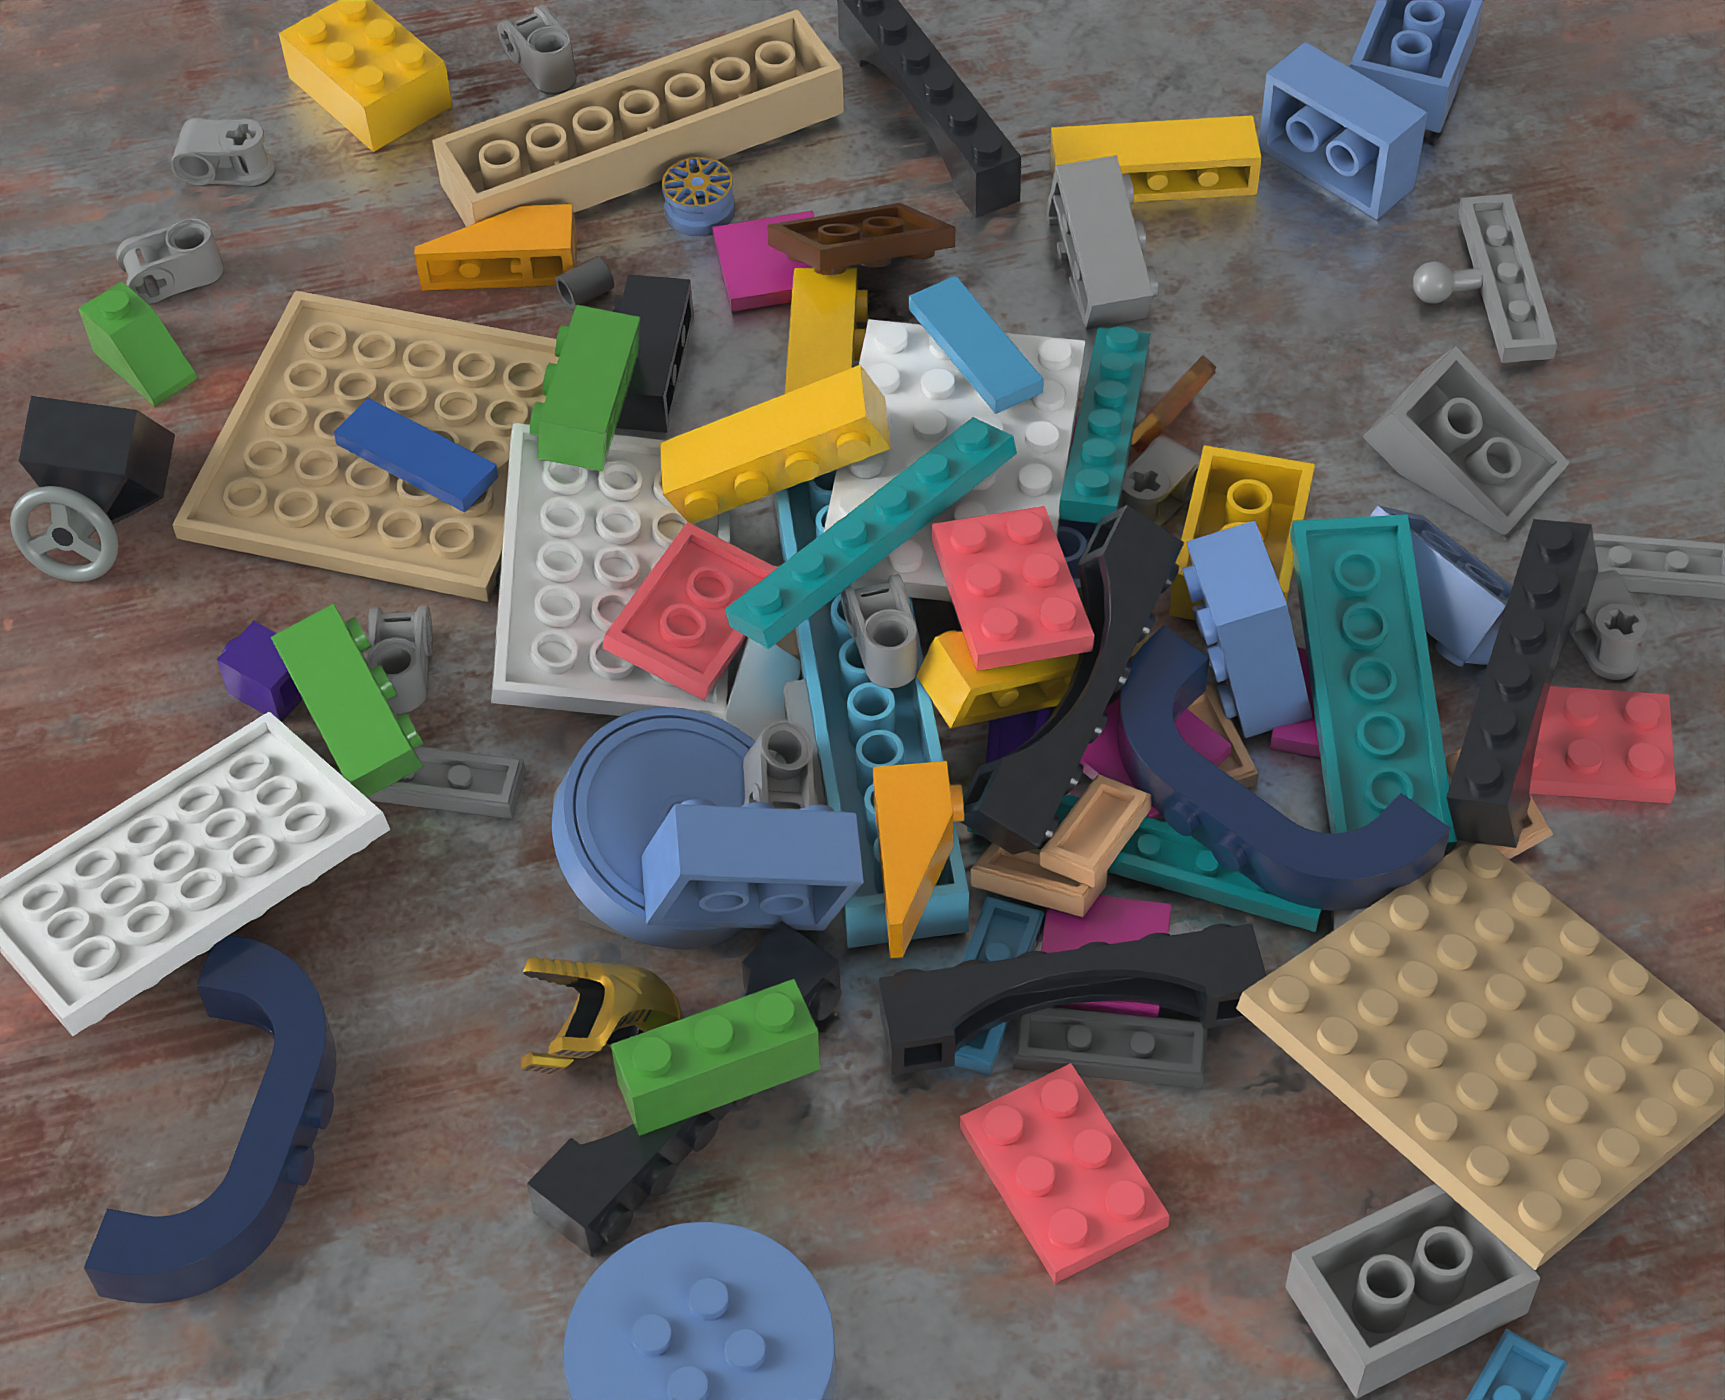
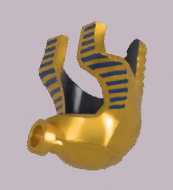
M536 956L530 957L526 961L523 971L524 975L530 978H538L539 980H547L549 983L555 982L557 985L573 987L579 995L572 1012L555 1040L551 1041L548 1054L530 1052L521 1057V1070L553 1074L566 1068L575 1058H586L600 1051L605 1044L611 1047L613 1043L683 1019L678 998L670 985L645 968L612 963L582 962L579 960L573 962L565 959L561 961L555 958L551 960L546 957L542 959Z

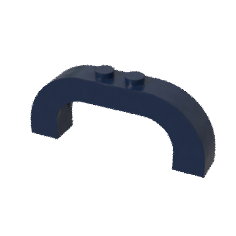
M1163 625L1144 643L1131 660V673L1121 688L1118 719V747L1124 769L1136 789L1151 794V806L1164 816L1172 829L1183 836H1192L1208 848L1224 868L1233 872L1239 871L1267 892L1286 901L1315 909L1346 911L1372 906L1395 889L1418 880L1443 860L1451 828L1402 793L1375 820L1354 831L1337 834L1321 833L1296 824L1196 752L1179 734L1175 725L1176 720L1206 691L1210 657Z
M234 935L226 936L210 949L196 984L209 1017L250 1024L264 1030L274 1038L271 1058L229 1170L219 1187L206 1200L178 1214L146 1216L107 1208L84 1266L89 1279L100 1297L134 1303H164L194 1297L226 1283L251 1265L270 1245L287 1217L298 1185L305 1186L311 1176L314 1164V1150L312 1146L318 1129H325L328 1126L334 1107L332 1088L336 1074L335 1043L320 996L313 982L295 961L267 944Z

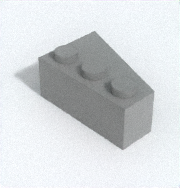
M1117 155L1056 165L1045 213L1049 226L1059 224L1064 241L1057 242V249L1061 259H1069L1073 276L1069 277V283L1086 329L1145 319L1148 316L1152 299L1158 297V280L1153 266L1146 267L1142 252L1146 249L1144 226L1140 219L1134 220L1130 207L1134 202L1132 181L1128 173H1121Z

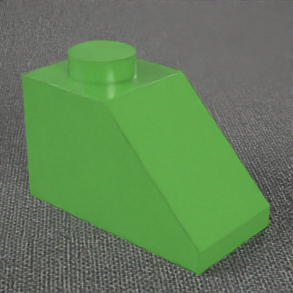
M119 282L78 308L93 352L154 407L197 380L194 369L154 309L124 282Z

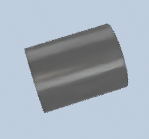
M599 256L555 278L557 290L570 309H575L576 305H583L614 288V279L611 271Z

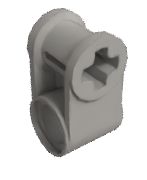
M545 5L535 7L533 14L512 23L508 20L498 23V35L507 56L513 63H517L539 90L548 93H558L573 86L576 82L577 74L571 37L568 31L555 20Z
M192 118L186 121L182 127L171 161V169L180 180L192 185L230 184L250 187L260 185L270 179L275 171V163L272 156L264 149L265 133L261 124L257 121L247 118L237 120ZM246 133H249L251 138L248 139ZM246 166L248 172H245L243 167Z
M198 218L182 219L173 225L143 235L132 236L124 240L116 252L118 265L128 274L127 286L148 304L157 303L166 297L196 287L208 286L214 283L224 270L223 261L211 227L207 222ZM137 250L142 252L144 263L139 262L136 254ZM148 275L152 278L153 288H149L146 276Z
M1159 435L1152 441L1146 451L1131 466L1126 468L1122 489L1124 498L1119 504V509L1129 505L1160 527H1163L1185 504L1190 503L1201 455L1166 435Z
M1612 569L1597 573L1586 613H1579L1569 632L1588 661L1589 667L1596 674L1603 678L1620 680L1634 675L1639 668L1641 655L1637 645L1646 636L1648 621L1645 614L1639 609L1628 592L1622 576Z
M900 574L890 575L888 582L858 589H854L851 585L841 592L843 611L849 632L855 638L867 676L873 683L885 688H899L908 684L915 678L918 672L917 629L910 610L905 585Z
M421 605L414 612L383 613L379 607L370 608L368 615V639L372 647L368 649L367 662L371 669L381 664L398 695L388 701L395 714L411 712L425 701L427 695L429 656H431L433 648L430 608L428 605Z
M779 720L769 724L744 756V805L752 802H766L772 804L775 809L794 810L818 805L817 795L814 790L813 745L811 737L803 727L792 721ZM769 750L776 751L782 755L786 764L775 760L769 753Z

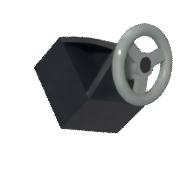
M31 396L18 461L39 487L21 496L15 503L11 513V532L21 553L42 572L65 581H91L108 572L117 558L119 547L117 533L113 524L136 514L164 497L175 434L138 410ZM49 503L52 523L46 532L31 537L28 529V516L30 512L41 504ZM95 531L100 536L101 545L90 539ZM55 548L64 551L74 550L92 562L86 565H69L53 559L45 552Z

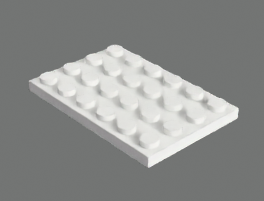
M868 319L859 365L863 367L885 396L891 449L837 469L824 532L972 417L1013 435L1017 454L853 582L851 586L854 589L888 582L890 575L899 573L904 582L908 597L952 602L931 541L932 524L1045 506L1055 534L1058 536L1060 497L1070 456L1085 357L1084 340L1005 333L1042 376L1044 386L1043 393L995 414L921 324Z
M513 423L510 440L491 703L623 716L648 708L676 707L696 710L723 720L727 707L728 667L708 697L703 701L602 648L605 633L687 523L663 495L660 443L666 440L614 434L604 470L597 471L538 459V436L530 434V425ZM730 510L693 524L730 543Z
M269 711L0 879V952L68 1032L74 1036L88 1026L101 1021L108 1013L140 992L153 987L163 977L197 955L205 953L214 944L249 921L259 918L269 908L295 891L311 884L320 875L352 854L363 850L369 843L388 832L390 827L383 812Z

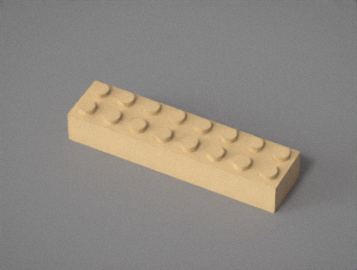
M796 9L433 139L440 184L466 227L519 206L572 204L573 213L662 181L668 168L680 160L691 157H707L719 160L843 114L842 67L801 12Z

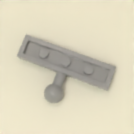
M1512 194L1460 198L1458 215L1474 269L1451 270L1446 264L1432 261L1425 263L1414 274V292L1422 301L1436 304L1445 301L1454 291L1480 289L1501 363L1554 359L1558 345Z

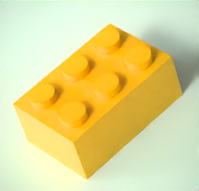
M337 0L279 32L289 78L373 152L453 107L445 61L373 0Z
M1203 446L1181 538L1184 545L1176 559L1179 571L1172 583L1169 616L1195 620L1192 607L1202 604L1201 600L1192 603L1183 576L1182 568L1192 566L1186 542L1254 520L1288 606L1295 575L1290 528L1293 521L1306 520L1315 464Z

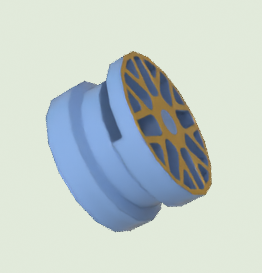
M691 157L680 160L668 168L662 179L663 196H665V217L671 227L680 233L690 236H706L713 234L712 227L727 225L731 222L735 213V201L733 196V176L728 167L720 161L711 158ZM693 164L697 165L699 172H694ZM713 167H716L712 173H708Z

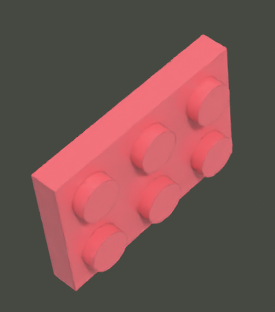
M1045 506L932 524L931 541L976 671L1093 650L1094 633Z
M687 522L605 633L602 648L705 701L748 638L730 627L724 609L771 574L777 567Z
M1550 686L1535 751L1530 794L1672 803L1676 792L1669 694Z
M1072 1063L960 1116V1130L1055 1284L1168 1227L1169 1213Z

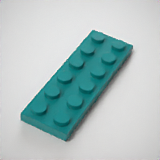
M1408 514L1293 521L1290 528V538L1330 832L1332 834L1346 833L1368 825L1402 793L1451 828L1445 850H1453L1458 840H1456L1446 798L1450 786Z

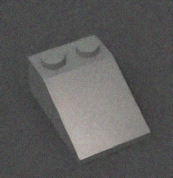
M1456 346L1427 367L1362 436L1401 476L1502 535L1510 532L1571 463Z

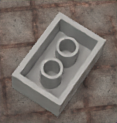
M1434 1183L1292 1252L1285 1288L1352 1394L1358 1399L1527 1314L1541 1278L1530 1265L1441 1187Z

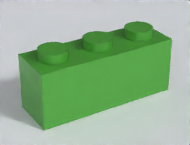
M576 305L570 325L560 326L555 347V356L559 357L557 364L548 363L542 390L546 399L544 403L535 402L530 420V434L538 436V459L597 471L604 470L638 357L640 317Z
M333 603L271 637L342 775L366 798L423 767L414 749L424 743L407 712L397 717L388 700L398 694L381 664L372 669L369 666L362 652L372 646L355 616L345 621Z
M795 979L611 1044L617 1082L639 1136L821 1070L818 1030Z

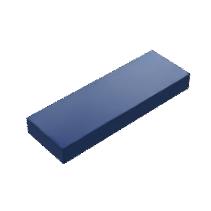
M367 398L334 431L338 446L464 513L499 477L495 463L370 398Z

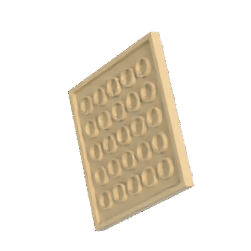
M295 290L172 524L176 538L489 602L496 586L495 577L502 561L513 423L530 425L535 402H545L546 396L542 392L544 375L548 363L557 364L559 357L555 356L557 339ZM367 398H370L495 463L499 477L464 513L338 446L334 431Z
M1467 841L1443 857L1440 863L1421 878L1395 889L1243 991L1236 1007L1238 1011L1534 1270L1538 1269L1725 1114V1032L1490 844Z

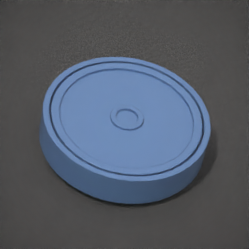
M658 707L638 710L623 715L603 726L587 740L567 771L555 797L552 812V837L560 868L568 884L582 903L601 921L627 937L642 943L671 949H693L715 945L731 939L747 929L647 925L641 855L674 804H680L692 799H706L712 801L715 806L741 807L744 805L743 761L744 756L755 743L750 736L730 723L710 714L685 708Z
M691 1222L677 1224L655 1230L626 1244L600 1265L581 1290L572 1308L564 1338V1370L571 1400H831L835 1386L836 1349L833 1321L827 1300L816 1279L801 1260L775 1240L748 1228L727 1223Z

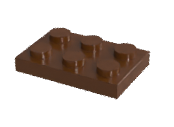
M902 203L767 225L769 246L787 254L789 260L804 262L814 267V272L822 275L842 274L846 271V266L856 264L867 267H883L891 263V258L902 256L911 259H928L935 256L936 250L955 247V226Z

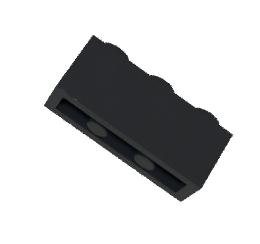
M628 274L623 295L615 296L612 312L640 317L639 349L616 428L667 433L694 319L691 280Z

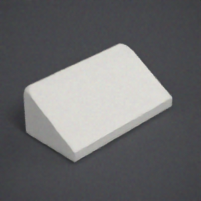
M748 638L723 720L743 731L754 741L758 739L769 724L779 720H786L783 686H786L787 681L799 679L801 672L800 660L776 644L767 649ZM769 750V753L775 759L777 752Z

